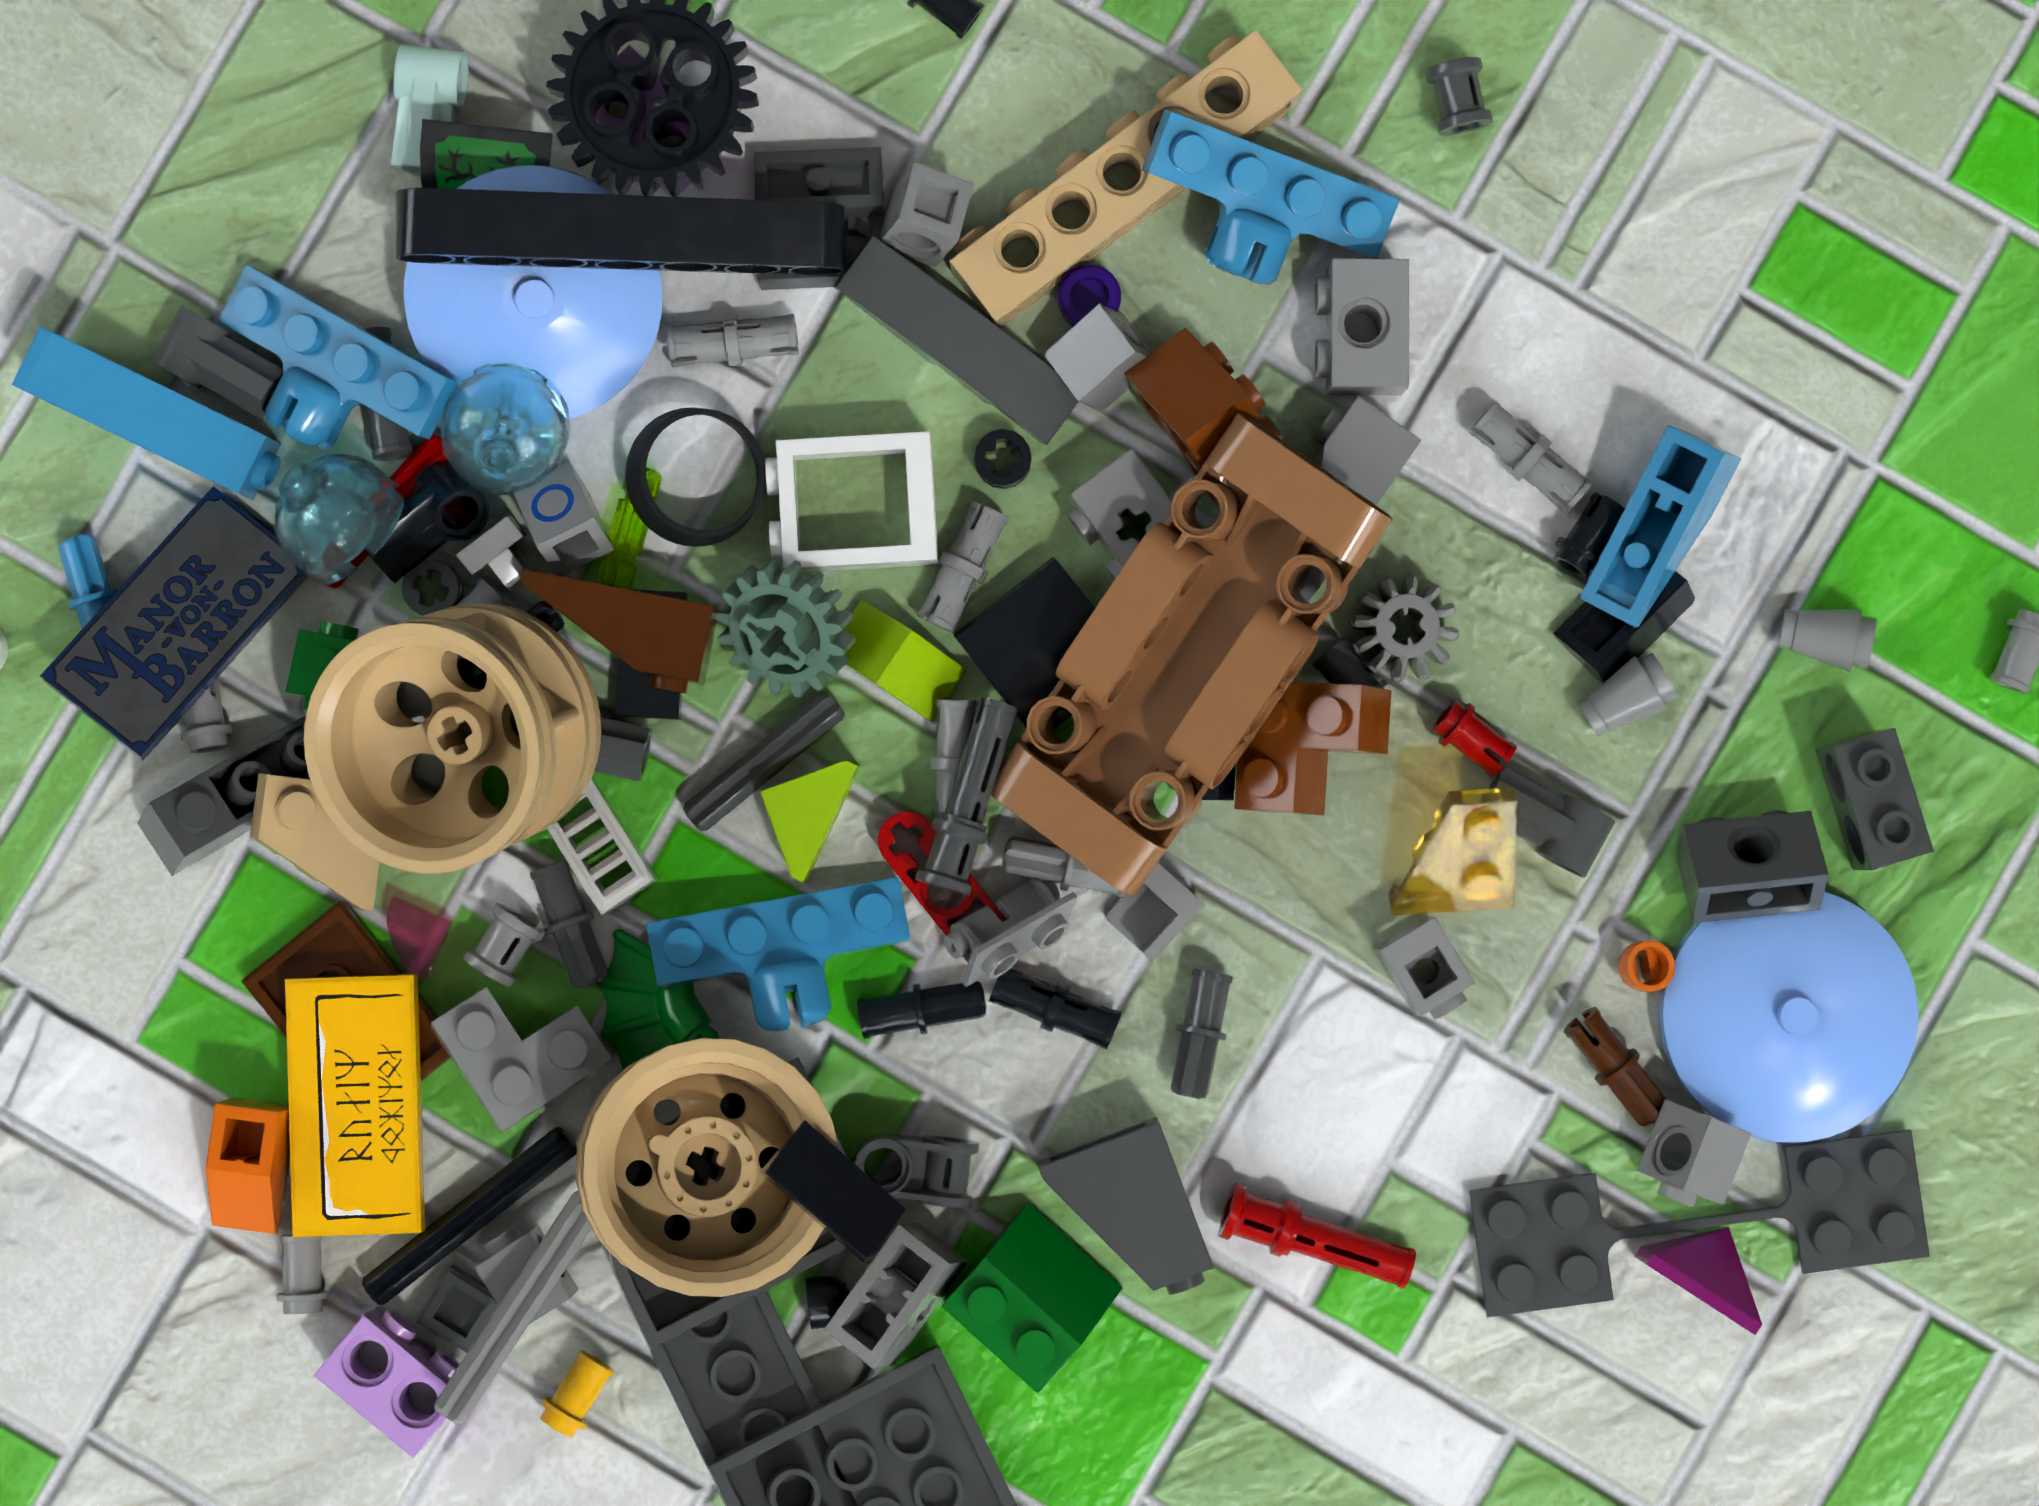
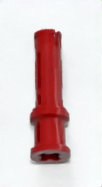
M1237 1182L1234 1183L1222 1213L1218 1230L1220 1238L1229 1240L1235 1235L1268 1246L1270 1254L1278 1257L1281 1255L1287 1256L1290 1251H1294L1343 1269L1352 1270L1397 1285L1401 1289H1404L1408 1284L1415 1264V1249L1405 1248L1352 1229L1302 1214L1303 1208L1298 1206V1203L1287 1199L1281 1204L1247 1193L1245 1185Z

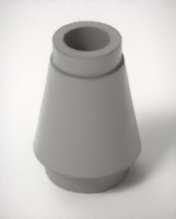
M1862 609L1784 610L1778 647L1790 649L1793 652L1848 672L1851 671L1852 666L1868 668L1875 638L1877 618L1861 616Z
M1650 653L1640 660L1636 656L1632 657L1588 696L1589 698L1578 705L1596 735L1600 736L1608 730L1612 731L1668 710L1666 703L1679 695L1654 654Z

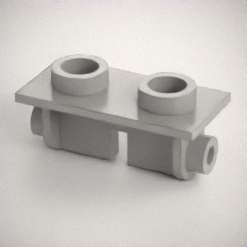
M1033 878L997 900L996 907L1007 919L1006 921L1001 922L987 905L952 924L950 934L944 937V944L953 958L958 959L963 956L968 962L962 981L963 985L967 987L986 975L990 979H995L1011 969L1019 957L1036 946L1044 950L1057 943L1070 927L1068 920L1077 898L1074 891L1060 899L1059 890L1054 882L1040 881L1037 878Z

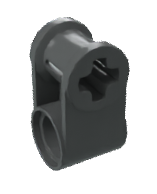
M887 1132L875 1133L865 1138L858 1146L855 1164L893 1198L915 1200L923 1204L941 1207L970 1208L973 1198L967 1194L971 1155L978 1153L979 1143L944 1136L918 1137ZM884 1147L892 1149L899 1154L902 1160L900 1171L896 1176L889 1180H878L869 1175L864 1163L871 1151ZM950 1158L948 1183L943 1185L946 1159Z

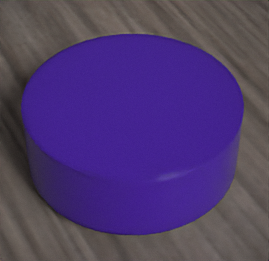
M1082 265L1071 270L1061 281L1058 290V307L1062 317L1073 327L1098 304H1102L1117 312L1120 308L1121 290L1119 283L1113 274L1103 267Z

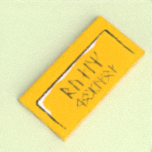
M418 974L285 979L292 1237L422 1233L425 1231Z

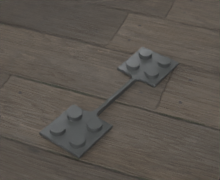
M1907 1129L1784 1146L1789 1194L1787 1199L1779 1206L1637 1226L1613 1228L1604 1221L1601 1213L1596 1173L1469 1190L1486 1317L1614 1300L1608 1254L1613 1244L1619 1240L1772 1218H1784L1795 1228L1802 1274L1930 1257L1912 1130Z

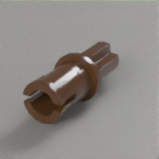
M1592 1007L1582 1013V1016L1586 1019L1584 1023L1595 1037L1588 1033L1577 1017L1574 1018L1566 1026L1564 1033L1568 1038H1571L1596 1070L1595 1081L1600 1086L1607 1085L1637 1124L1644 1127L1655 1123L1666 1097L1637 1062L1640 1057L1638 1051L1634 1048H1626L1601 1016V1012L1597 1007Z

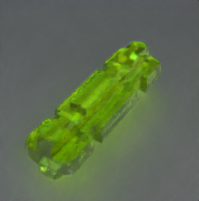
M646 467L649 491L652 498L657 499L662 481L661 474L656 470ZM624 479L622 489L626 491L625 498H619L609 533L610 541L615 550L609 552L608 557L603 556L598 572V580L604 585L630 589L638 567L633 564L635 556H641L648 527L635 512L630 502L626 480Z

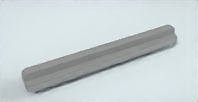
M578 1191L571 1195L435 1401L434 1408L436 1411L453 1423L462 1424L467 1420L592 1228L582 1210Z

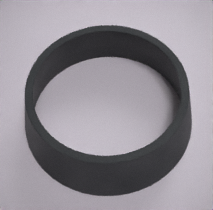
M692 407L664 413L644 427L634 440L629 451L625 480L627 493L635 512L651 531L675 544L701 547L722 542L736 534L746 525L762 499L766 484V468L764 456L757 440L740 421L717 410ZM706 415L726 423L742 437L754 459L757 480L752 504L738 520L719 529L695 530L674 522L660 510L648 488L646 464L654 441L670 424L688 416Z

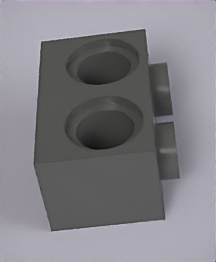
M1895 728L1875 730L1815 749L1853 870H1876L1934 852Z

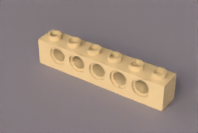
M1257 30L1253 31L1242 41L1236 34L1222 41L1206 56L1210 65L1191 79L1186 72L1173 78L1155 95L1159 100L1157 105L1141 117L1135 110L1121 117L1105 132L1109 141L1090 155L1084 148L1072 154L1055 169L1054 173L1058 177L1056 181L1040 193L1034 187L1023 191L1004 208V212L1008 217L989 231L983 225L976 227L954 245L953 249L957 255L950 260L951 272L987 319L1001 329L1058 286L1071 270L1086 265L1187 188L1142 171L1164 109L1250 141L1298 105L1303 90ZM1219 87L1230 89L1237 95L1240 106L1231 113H1217L1208 106L1205 99L1206 94L1212 89ZM1125 163L1136 170L1139 182L1129 190H1116L1106 183L1103 176L1104 172L1113 164ZM1075 201L1086 208L1089 218L1079 228L1066 229L1054 220L1053 211L1063 202ZM1025 239L1035 245L1039 254L1032 264L1018 268L1011 266L1004 260L1002 256L1004 247L1012 240Z

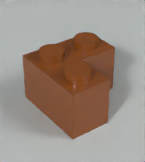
M1184 328L1147 355L1146 358L1124 372V375L1146 413L1177 446L1193 476L1196 477L1238 412L1257 422L1286 442L1274 423L1266 415L1262 417L1259 415L1258 410L1265 406V402L1252 382L1244 374L1234 379L1231 376L1234 373L1233 368L1217 345L1211 341L1203 347ZM1212 493L1207 494L1220 508L1218 499Z
M1292 682L1237 761L1234 809L1324 815L1328 752L1388 755L1392 690L1355 684Z

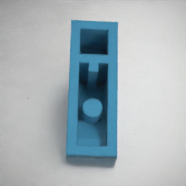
M1668 425L1579 598L1634 627H1639L1712 517L1742 458L1685 430Z

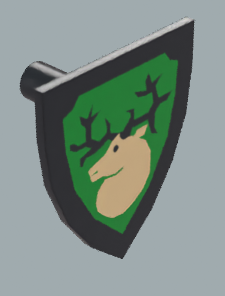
M422 119L420 141L422 188L456 189L481 174L499 168L515 165L550 166L553 134Z

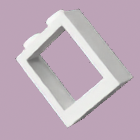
M930 431L776 440L777 457H766L765 468L768 496L779 495L780 520L769 521L771 558L783 559L784 570L794 560L800 561L802 573L939 565ZM905 454L911 545L801 551L796 460Z

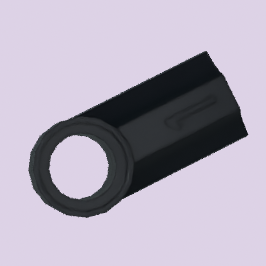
M448 461L435 462L425 467L416 477L413 485V495L357 540L385 575L396 583L448 540L463 541L477 535L485 527L489 518V504L461 467Z

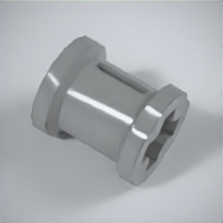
M496 903L491 910L495 918L476 948L467 949L462 958L489 978L507 987H512L516 980L513 974L515 968L533 941H541L545 931L516 911Z

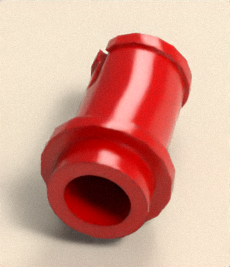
M1454 700L1433 725L1432 730L1440 736L1438 743L1443 747L1451 744L1482 768L1489 777H1495L1503 769V766L1500 764L1501 761L1484 748H1490L1508 763L1515 753L1517 745L1506 740L1474 715L1475 706L1471 703L1463 706L1457 700Z

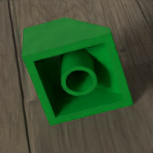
M1028 1201L943 1296L941 1307L1038 1394L1083 1344L1123 1289V1286Z

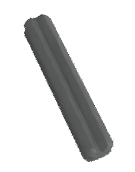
M826 691L820 692L687 801L683 807L686 816L697 829L701 831L709 830L842 721L845 713L831 694Z

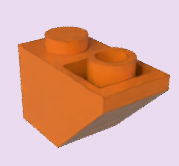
M230 1098L215 1103L206 1161L212 1226L269 1234L278 1233L290 1155L289 1105L241 1098Z

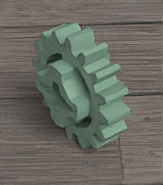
M773 558L769 559L760 569H757L754 565L748 567L722 594L721 597L726 604L716 613L715 619L722 624L728 625V627L718 637L719 644L734 645L737 652L728 662L732 667L743 663L749 666L751 669L748 673L747 681L752 685L761 677L769 680L770 694L777 695L786 684H789L794 696L801 697L810 686L817 691L823 689L831 678L835 677L849 659L845 653L855 643V637L843 631V629L852 621L853 614L848 611H837L834 604L843 594L839 589L826 593L820 587L824 577L822 572L817 571L809 579L802 576L801 563L796 560L782 572L777 560Z

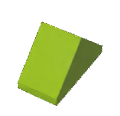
M861 599L852 612V621L843 629V631L855 637V643L845 653L849 659L846 665L932 722L937 715L935 699H948L967 670L913 630Z
M845 760L760 791L792 878L800 882L808 881L861 767Z

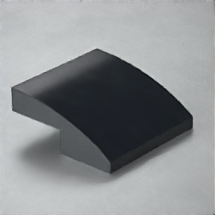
M1052 557L953 636L1004 701L1019 709L1017 717L1027 729V717L1031 708L1039 700L1047 698L1060 680L1056 676L1058 665L1095 608L1059 562ZM1062 707L1056 712L1053 718V730L1072 716L1067 709Z

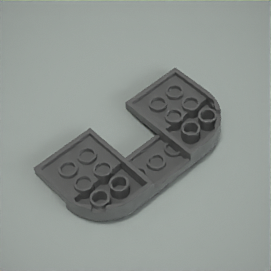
M799 1057L787 1062L794 1066L812 1085ZM728 1093L722 1098L720 1108L723 1115L727 1118L736 1119L743 1114L745 1103L738 1094ZM679 1116L673 1118L672 1120L666 1122L663 1125L666 1126L674 1124L678 1120ZM836 1135L839 1150L847 1157V1155H846V1153H845V1151H844V1149H843V1147H842V1145H841V1143H840V1141H839V1139H838V1137H837V1135ZM704 1147L702 1155L691 1153L687 1158L686 1165L694 1170L692 1181L697 1185H702L704 1177L714 1180L718 1175L719 1167L711 1163L713 1151L709 1148ZM767 1147L761 1151L758 1160L761 1168L768 1163L778 1149ZM636 1160L628 1165L626 1178L630 1184L643 1186L651 1179L652 1170L645 1161ZM746 1207L739 1208L732 1214L731 1226L736 1232L746 1233L753 1228L755 1215L750 1209ZM679 1214L669 1217L664 1225L667 1237L675 1241L685 1238L690 1230L687 1218ZM825 1229L821 1232L812 1249L787 1273L757 1289L726 1297L688 1296L658 1287L619 1263L609 1252L611 1266L619 1288L725 1506H1017L940 1346L934 1345L821 1404L767 1290L847 1249Z

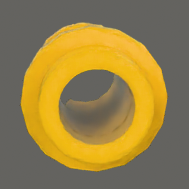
M580 1350L577 1354V1359L552 1399L545 1397L541 1404L545 1407V1410L540 1419L554 1430L572 1438L578 1428L584 1430L588 1425L584 1418L608 1378L612 1377L615 1371L600 1359Z

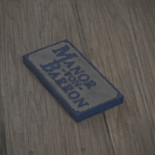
M213 486L45 669L40 677L47 685L139 759L144 761L312 573L310 563Z

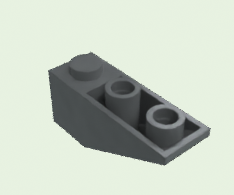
M306 715L149 802L137 824L171 876L228 845L251 829L259 773L310 780L304 751Z

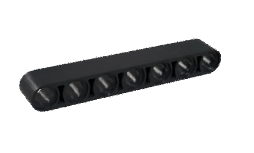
M407 188L396 191V259L404 262L427 264L834 275L845 272L844 206L835 203Z

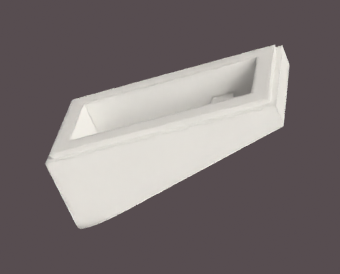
M591 778L579 801L587 797L593 808L565 826L559 820L547 829L600 914L605 915L659 880V878L593 778ZM601 818L606 829L577 847L571 837ZM614 839L619 850L591 868L585 858ZM627 860L633 871L605 889L599 878Z

